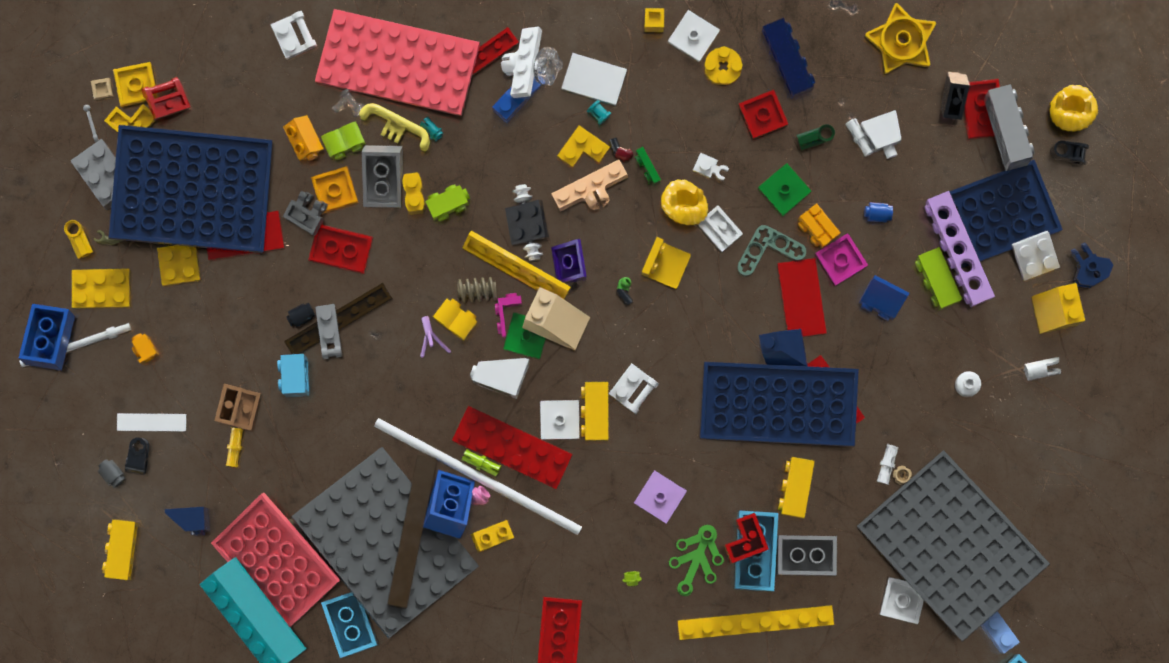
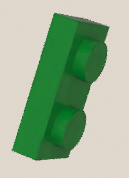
M644 147L637 149L635 160L639 167L643 165L646 171L644 176L647 182H652L653 186L660 184L661 178Z

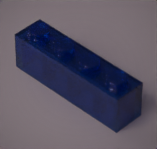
M782 18L763 26V35L791 98L793 99L812 91L815 79L812 73L809 74L806 69L808 64L805 57H801L798 51L800 46L797 39L793 40L791 35L793 30L790 23Z

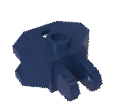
M1084 242L1081 244V248L1087 256L1085 260L1081 258L1075 248L1071 250V254L1077 263V271L1073 280L1077 283V287L1091 288L1110 276L1113 263L1110 258L1097 257L1096 253L1093 254L1089 246Z

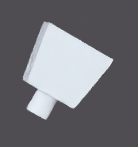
M896 110L861 122L860 127L867 134V138L875 152L884 150L887 159L898 155L894 145L901 142V134Z

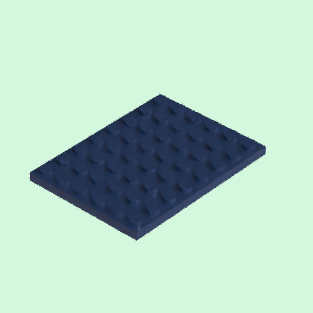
M119 125L108 239L263 253L272 140Z

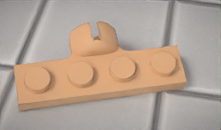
M617 160L551 194L560 212L581 201H585L591 210H599L598 200L603 207L609 202L606 189L628 178V175L620 160Z

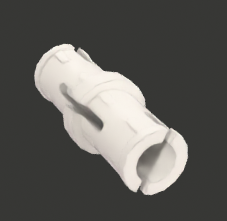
M854 118L847 122L845 125L854 138L853 141L858 144L864 156L867 157L875 152L867 138V134L862 130L857 119Z
M886 445L883 461L880 462L881 468L877 482L889 485L892 470L895 469L894 463L899 447Z

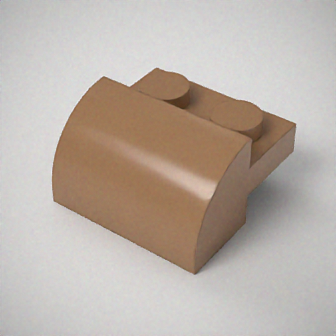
M223 384L214 421L251 431L261 393Z

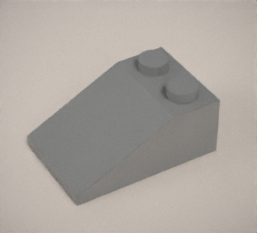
M364 146L362 150L363 207H402L403 146Z

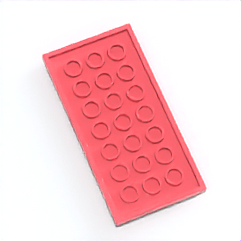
M334 9L315 82L462 116L480 42Z

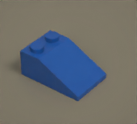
M874 275L859 303L862 304L861 307L863 309L879 313L878 316L886 321H889V319L894 320L907 299L909 292Z
M438 470L423 528L461 538L467 526L475 481Z

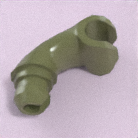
M98 230L97 233L102 235V238L99 240L94 238L98 244L115 245L124 241L108 239L109 236H106L101 230Z

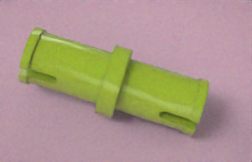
M466 449L462 457V461L476 466L477 470L480 471L482 469L497 477L501 469V465L486 459V456L481 457Z

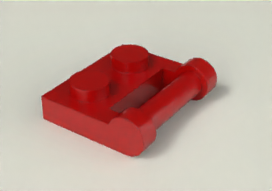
M178 77L157 86L144 87L141 90L154 120L190 108ZM172 88L175 89V93L156 99L153 97V94Z

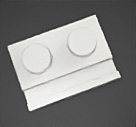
M719 206L710 211L704 221L697 224L721 253L743 235Z

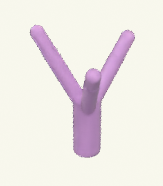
M422 317L425 337L421 358L425 355L428 341L430 347H433L432 337L447 353H451V350L433 333L429 317Z

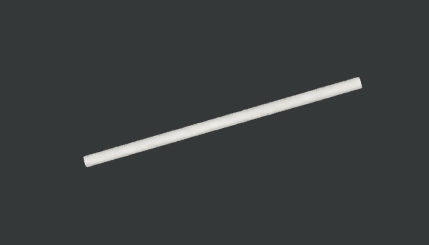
M379 418L376 421L374 427L432 458H436L439 462L572 533L579 534L582 526Z

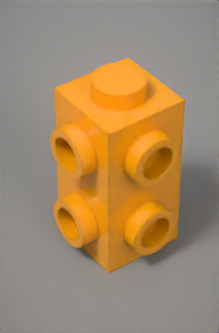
M307 115L294 118L283 126L299 161L304 159L310 161L318 157V153L323 150V147Z

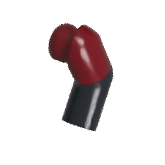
M617 138L608 140L615 158L622 161H628L633 158V151L620 147Z

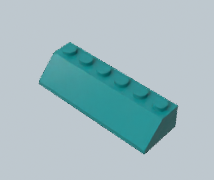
M236 557L199 584L259 663H290L306 650L300 639Z

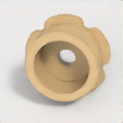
M899 466L893 472V478H895V482L899 485L907 483L912 476L911 470L905 466Z

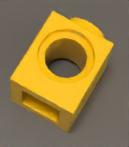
M645 8V32H664V8Z

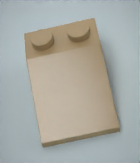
M539 287L525 317L523 329L575 351L590 317L557 294Z

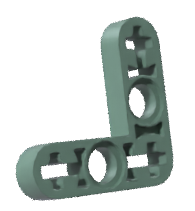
M761 225L755 231L741 257L737 271L741 276H750L767 247L794 261L804 259L806 248L803 244L777 230ZM765 229L769 237H764L762 243L765 246H762L759 242H754V239L758 241L761 236L759 231L763 232ZM778 238H783L786 241L784 248H778L775 245V241ZM792 243L793 245L791 246V248L795 250L798 247L801 248V253L803 255H798L797 257H795L794 251L789 250V253L785 251L788 249L789 244ZM752 246L760 248L758 256L750 254L749 249ZM746 255L750 259L756 260L755 263L751 261L749 265L751 271H742L743 267L741 266V264L745 265L748 261V259L745 258Z

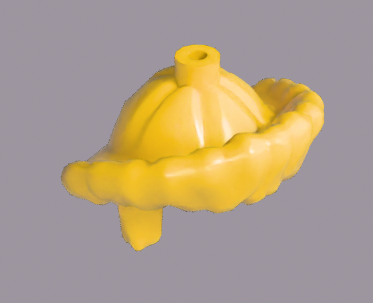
M1069 85L1055 95L1050 102L1049 112L1052 122L1061 130L1076 132L1088 128L1095 121L1098 115V105L1088 88L1081 85Z
M679 179L671 181L667 185L661 197V207L669 218L687 226L700 224L705 220L708 215V203L702 189H699L687 180Z

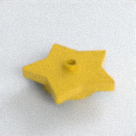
M895 3L886 24L865 34V37L882 52L885 74L904 64L923 67L930 66L926 41L936 22L914 19L898 3ZM903 38L905 43H901L899 39Z

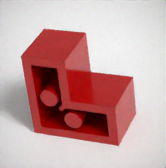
M755 513L735 520L742 539L724 545L731 564L769 550Z

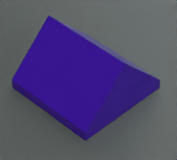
M580 239L551 247L556 279L565 284L587 280Z

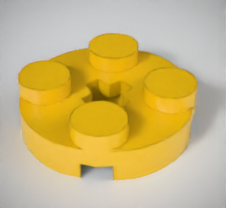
M725 46L712 50L706 57L704 65L707 78L716 85H730L740 77L743 66L738 53ZM726 62L728 70H719V63Z

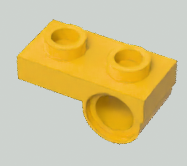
M507 520L471 534L478 553L514 538Z

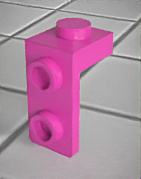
M517 293L506 294L505 298H498V303L495 304L496 315H500L501 321L497 323L498 334H502L503 338H506L503 308L522 306L521 296H517Z

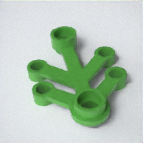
M711 525L702 526L698 530L697 535L688 539H680L676 543L677 549L684 551L688 546L700 542L697 550L678 558L672 557L669 560V566L673 569L692 560L685 580L681 581L677 586L678 593L682 596H688L692 593L693 586L691 583L699 564H701L704 571L705 581L709 584L716 581V574L712 572L704 553L707 545L713 556V564L720 566L724 562V558L719 554L714 542L717 538L716 529ZM705 531H709L711 533L710 538L704 537ZM680 541L686 543L685 548H679L678 544ZM716 556L721 557V563H715L714 558ZM673 559L678 560L676 567L671 565ZM708 574H712L714 576V580L712 582L707 580ZM684 584L689 586L687 592H683L681 589Z

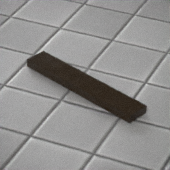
M384 283L379 284L336 310L339 331L393 300ZM318 322L284 341L291 354H302L320 343Z

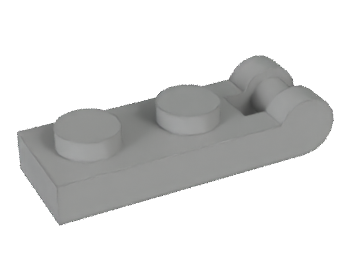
M335 304L315 307L323 360L329 359L332 356H336V358L342 357ZM334 343L335 348L328 349L327 344Z

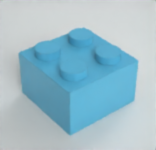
M304 354L281 355V360L277 361L278 372L281 374V379H278L279 391L285 397L309 396L308 358Z

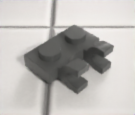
M301 191L297 201L291 200L283 217L310 234L316 235L324 221V218L320 215L327 209L329 204L316 200L312 210L305 206L310 203L314 195Z

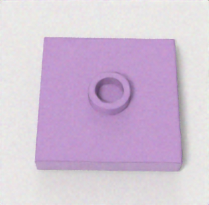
M654 470L634 504L667 524L687 491Z

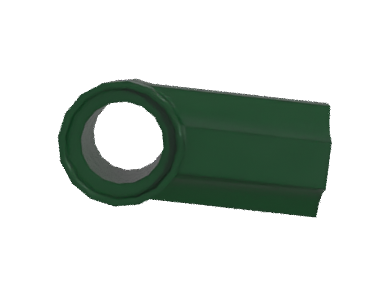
M825 124L819 128L797 134L801 151L832 142L835 136L834 128L831 125ZM826 129L832 134L827 139L821 136V132Z

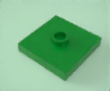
M788 163L783 165L758 187L782 217L812 192Z
M513 312L503 350L540 360L546 338L523 329L526 316Z

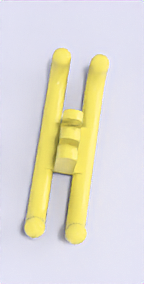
M374 103L367 104L360 110L359 116L362 120H366L371 114H376L388 120L381 132L382 136H385L389 130L388 139L392 140L394 134H397L394 142L399 143L405 130L422 139L420 142L422 151L428 150L430 138L427 131L422 127Z

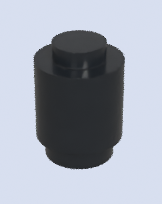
M308 302L287 311L289 315L286 318L291 327L295 325L298 328L313 320L312 318L316 315Z

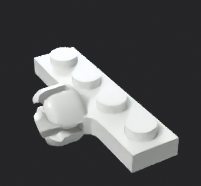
M540 27L522 29L518 51L505 54L502 57V60H505L501 62L502 71L507 76L514 75L510 93L513 98L531 96L542 35Z

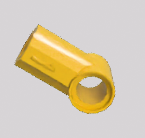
M76 220L68 221L64 225V231L71 242L77 258H84L94 253L82 224ZM72 225H78L79 229L76 234H71L69 231Z

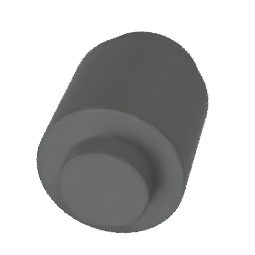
M106 459L99 464L98 467L100 469L97 472L109 486L116 488L125 481L124 473L113 460L108 461Z

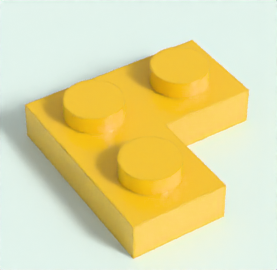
M142 104L131 118L116 106L104 121L118 132L119 125L150 128L156 120H154L150 109Z
M579 125L557 157L572 168L583 153L600 163L610 149V146Z

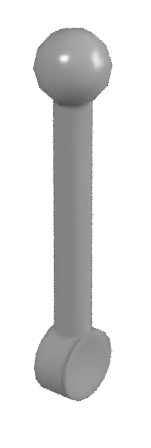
M84 105L83 110L87 114L94 141L97 142L99 139L90 114L91 107Z

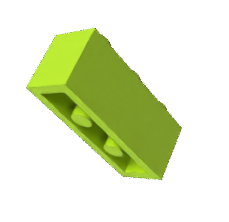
M940 247L923 253L916 258V267L924 275L923 283L925 288L931 291L932 297L930 298L934 307L942 310L962 300Z

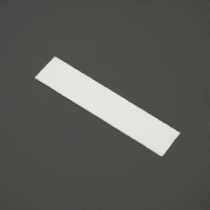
M117 413V431H186V414Z

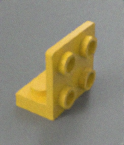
M656 237L641 275L677 289L691 254L663 243V239Z

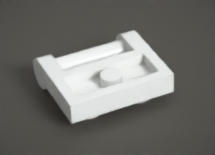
M298 11L289 17L271 24L286 60L317 46L315 40H312L305 24L302 11ZM297 22L306 42L305 44L300 45L291 23Z
M631 363L609 392V395L631 412L637 414L639 412L638 408L653 388H657L659 383ZM644 380L648 384L633 404L628 401Z

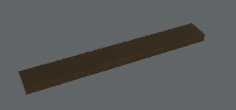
M417 455L387 602L388 606L402 609L407 608L436 458Z

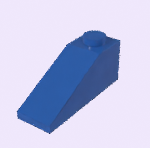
M535 73L531 96L513 98L510 95V88L492 107L493 112L508 123L545 81Z

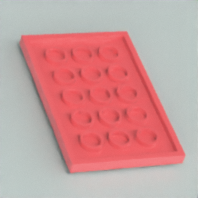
M265 493L258 496L211 542L227 562L235 557L238 559L290 628L340 581V578Z

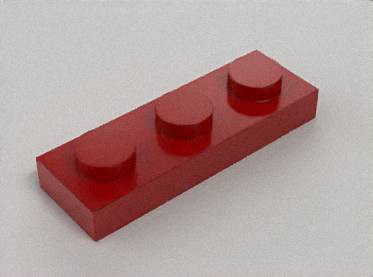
M508 27L479 47L472 76L519 44V41Z

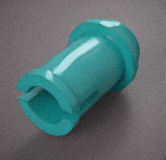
M429 117L423 119L425 122L422 121L420 126L427 131L431 140H439L444 134L442 128H438Z

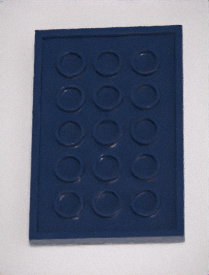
M1035 159L1031 160L1027 166L1008 171L1005 170L949 191L980 262L1013 250L1011 244L1045 231L1052 235L1063 230ZM941 210L938 212V216L941 219H947L948 215L945 211ZM947 228L946 234L949 237H954L955 231L952 228ZM954 246L953 250L956 254L960 255L963 253L962 247ZM962 263L961 269L968 267L970 265L967 263Z

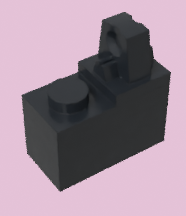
M958 72L947 73L940 107L943 118L962 120L970 87L966 74Z

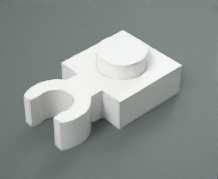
M700 153L693 172L707 178H711L712 174H714L718 180L724 181L725 177L721 176L719 172L721 170L728 172L729 168L724 165L717 166L718 160Z

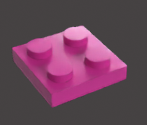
M848 233L815 253L835 286L868 266Z

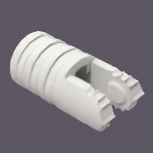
M1059 357L1024 364L1027 380L1030 381L1061 374V369L1059 368L1047 370V366L1059 363Z

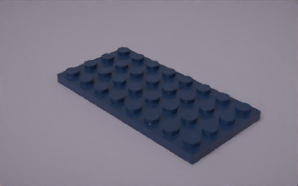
M704 362L700 439L855 447L859 369Z

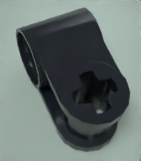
M1060 140L1051 147L1050 154L1056 160L1076 165H1086L1085 156L1089 145ZM1057 146L1064 148V154L1057 152Z
M136 437L130 441L125 463L126 473L146 474L150 444L146 439ZM136 444H142L143 449L136 448Z

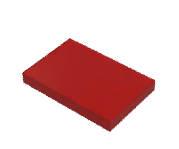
M999 79L969 82L970 87L964 108L968 140L995 137L984 98L988 90L1000 87Z
M321 225L317 234L314 235L308 261L364 274L373 237Z

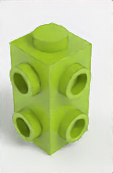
M451 185L445 189L446 192L441 194L437 192L428 196V200L425 202L434 221H443L449 218V214L453 212L457 214L467 209L466 206L469 205L467 200L470 197L466 188L462 190L460 185L457 187L456 185Z

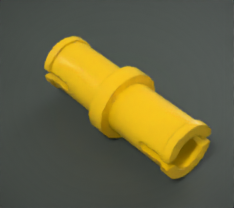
M231 427L230 442L227 444L229 449L226 466L238 467L244 429Z

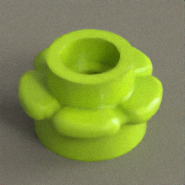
M631 571L624 573L623 582H627V586H636L642 580L639 572Z

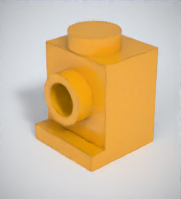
M140 333L131 338L134 345L132 347L133 352L137 357H141L138 359L140 364L144 365L159 356L148 335Z

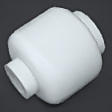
M971 371L960 374L955 381V389L963 397H972L981 388V379L976 373Z

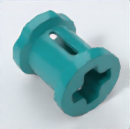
M599 100L594 102L586 111L598 120L599 125L605 122L611 115V112H607Z

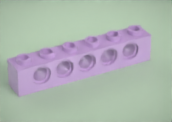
M947 191L928 199L925 202V211L933 219L932 227L935 233L940 235L942 250L944 252L947 251L949 256L947 259L948 264L957 274L955 280L958 286H962L964 290V301L966 304L974 307L993 299L995 295L950 192ZM941 210L945 211L948 215L947 219H941L938 216V212ZM947 228H952L955 231L954 237H949L946 234ZM954 246L962 247L963 253L960 255L956 254L953 250ZM961 264H969L970 272H964L961 269ZM969 281H976L978 289H971Z

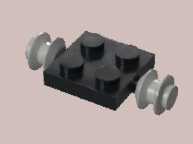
M526 184L518 185L512 192L517 194L514 201L520 203V205L505 208L512 246L527 243L523 250L527 251L528 255L524 258L529 259V261L540 260V256L543 253H539L538 250L542 245L535 243V241L549 237L542 200L528 202L533 197L528 195L531 187H527Z

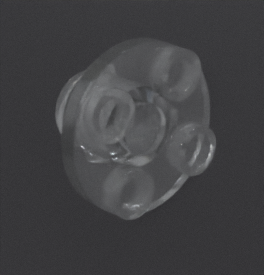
M544 47L536 55L533 72L539 84L553 85L559 70L563 67V61L559 58L558 52L554 48Z

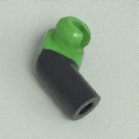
M623 277L618 282L616 293L627 307L634 300L628 294L631 280L628 277Z

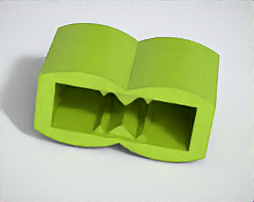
M356 121L321 136L331 159L335 158V160L346 157L345 154L350 151L353 153L361 151L363 146L366 145Z

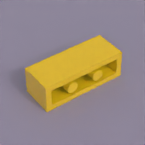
M585 382V387H581V398H585V406H581V418H585V425H581V437H585V441H608V382Z
M791 457L790 461H786L785 472H788L787 480L783 479L781 491H784L783 499L780 498L778 510H781L780 515L805 518L815 461Z
M112 519V523H109L107 534L110 535L109 543H106L105 546L107 561L103 563L102 573L105 574V578L131 580L138 529L137 522Z

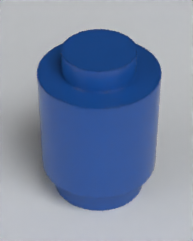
M872 202L865 206L864 217H867L868 221L884 223L892 221L893 206H888L886 203Z

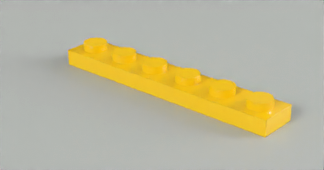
M473 231L468 234L462 247L537 291L541 287L565 300L571 288Z

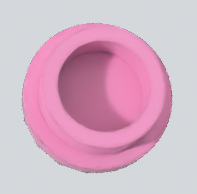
M482 486L475 487L472 490L471 504L485 505L490 498L489 492Z

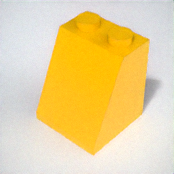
M1077 283L1056 287L1031 297L1040 334L1075 327L1085 321Z

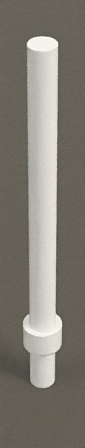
M129 323L116 328L113 326L107 328L104 332L69 343L66 352L107 338L118 337L117 335L130 331L131 326ZM20 360V365H21L22 368H23V367H26V366H29V365H25V364Z

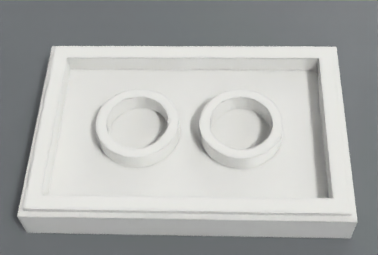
M572 53L561 89L616 106L627 69Z

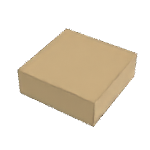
M110 78L91 81L95 101L114 97Z

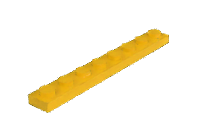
M831 605L679 620V640L834 625L833 609Z

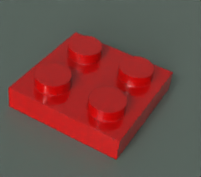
M774 90L739 103V108L752 139L788 126L787 119Z

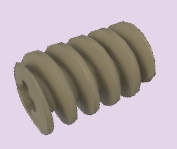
M481 277L480 283L474 278L472 284H470L469 279H466L465 284L462 283L461 279H458L459 301L462 298L463 303H466L469 297L473 303L475 297H477L478 301L482 302L483 296L486 301H489L491 296L494 301H497L496 280L493 282L491 277H489L487 283L483 277Z

